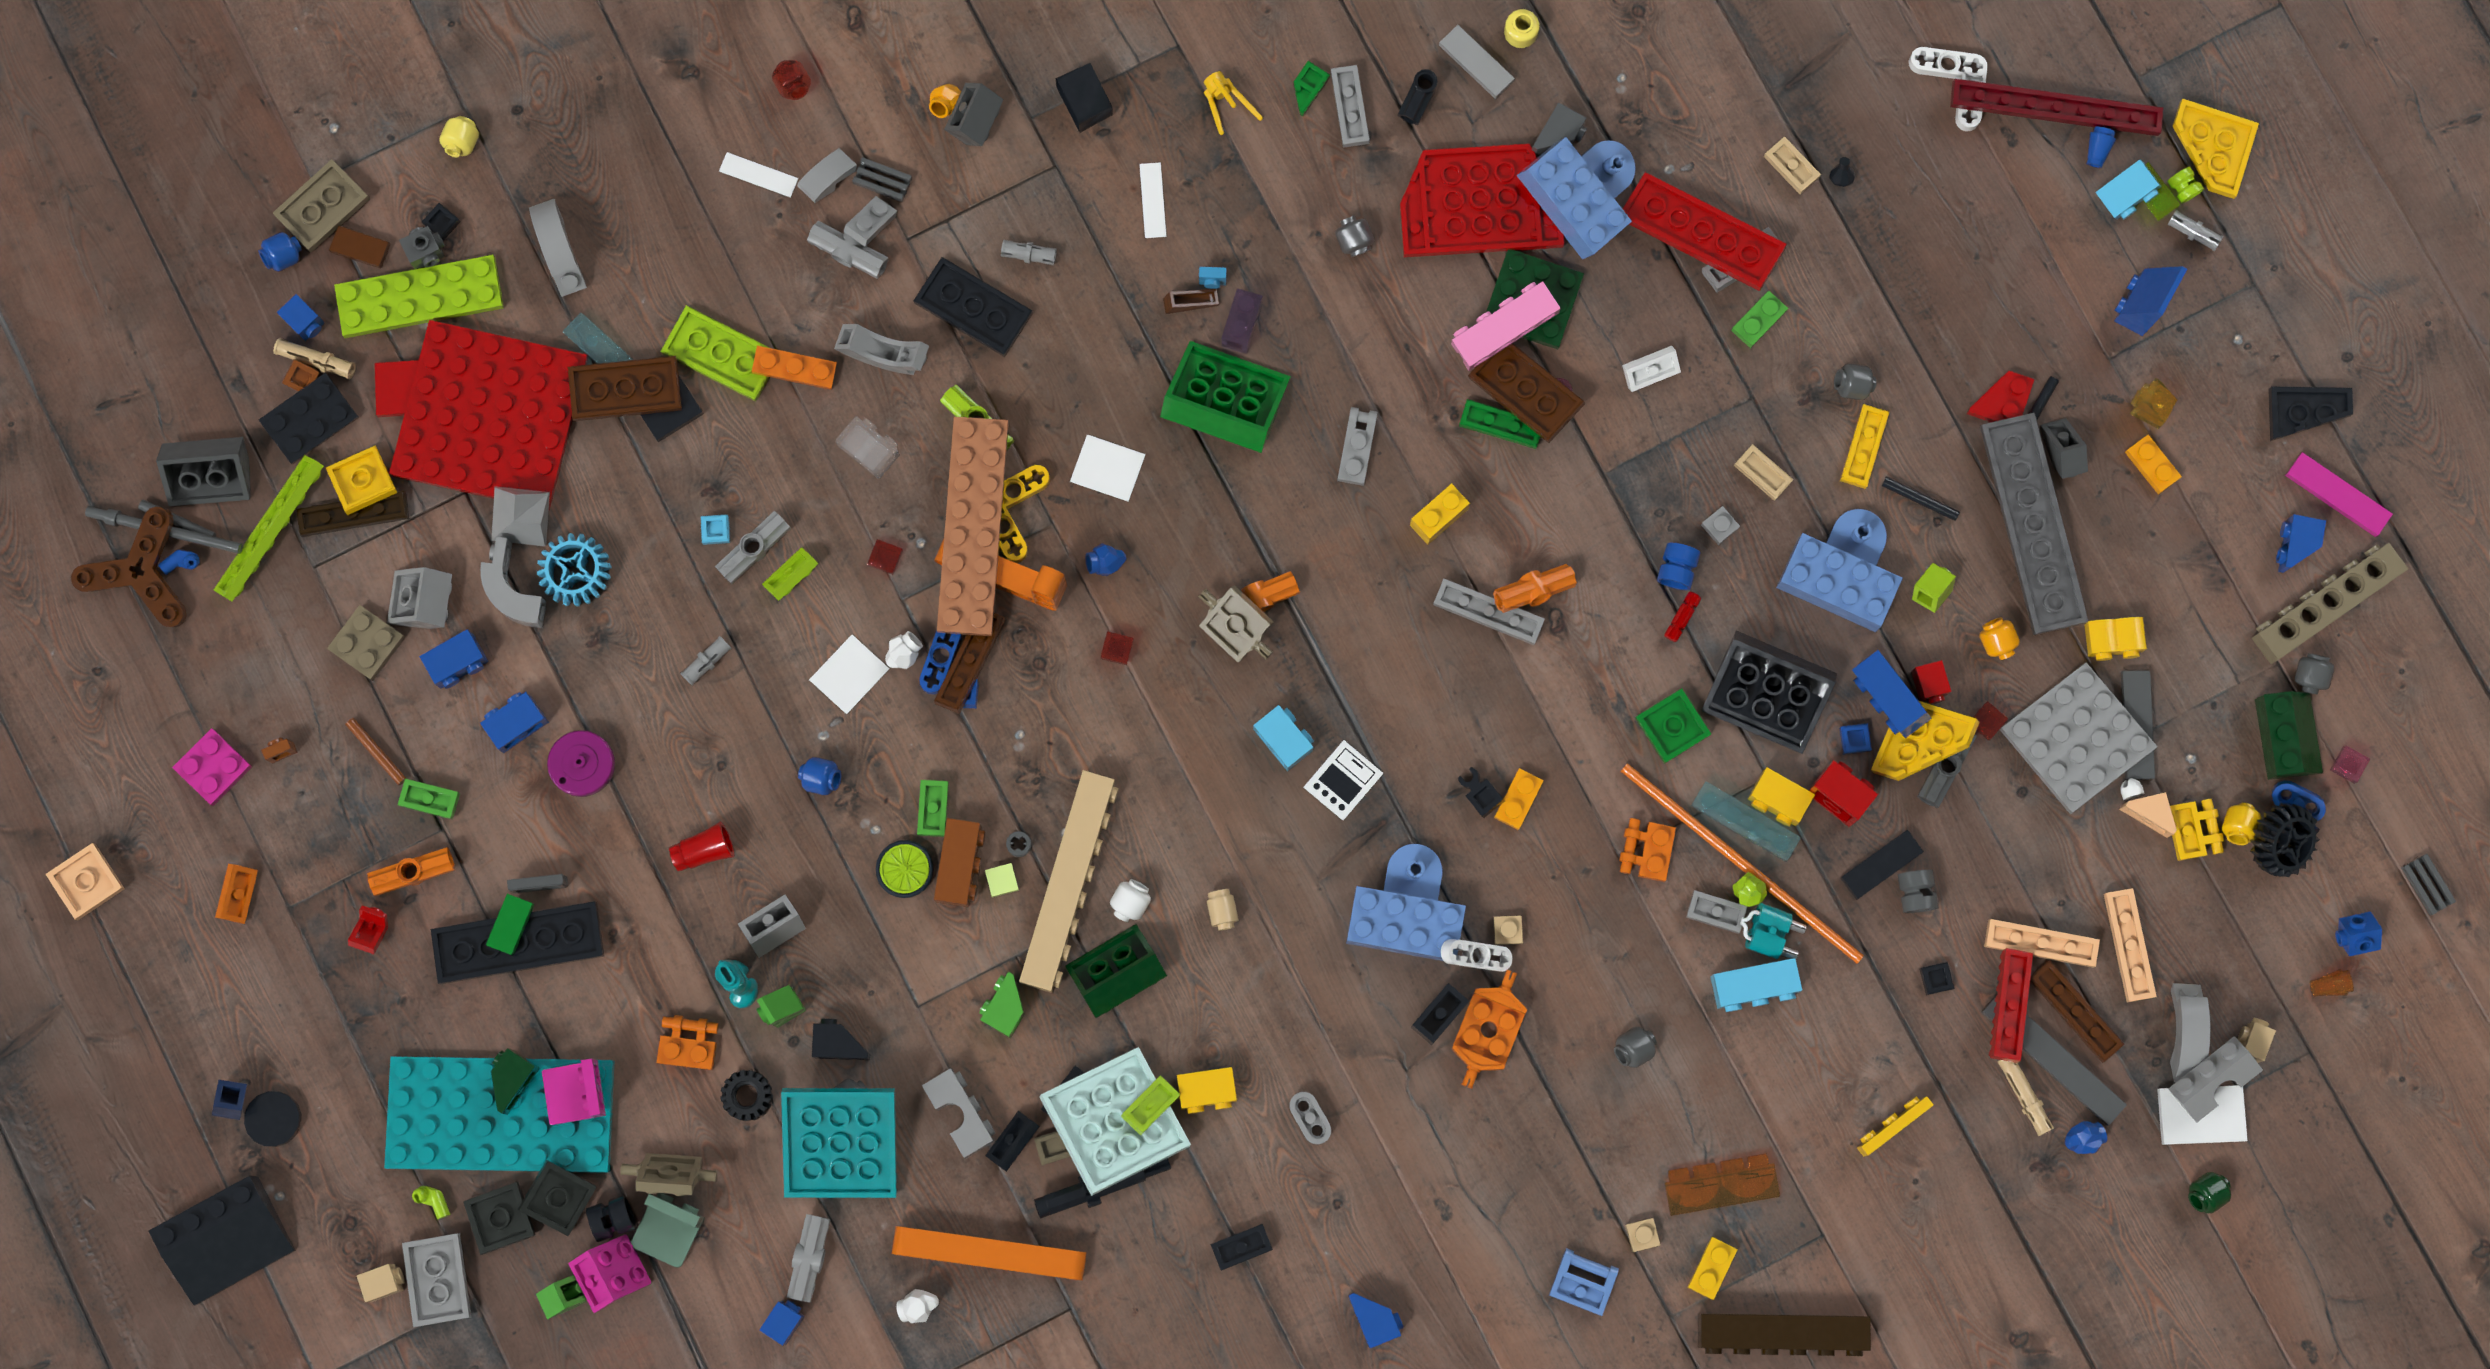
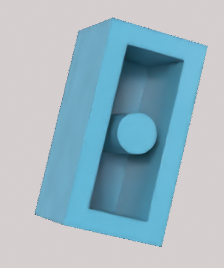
M2138 160L2095 193L2115 219L2122 217L2124 220L2137 211L2135 206L2144 200L2145 203H2148L2159 194L2157 190L2162 186L2142 160Z
M1278 705L1255 723L1253 730L1283 767L1289 771L1313 751L1311 743L1314 740L1305 729L1300 731L1294 724L1297 720L1288 708L1283 710Z

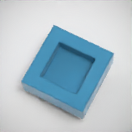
M1199 267V285H1204V287L1210 289L1220 288V285L1226 286V268Z

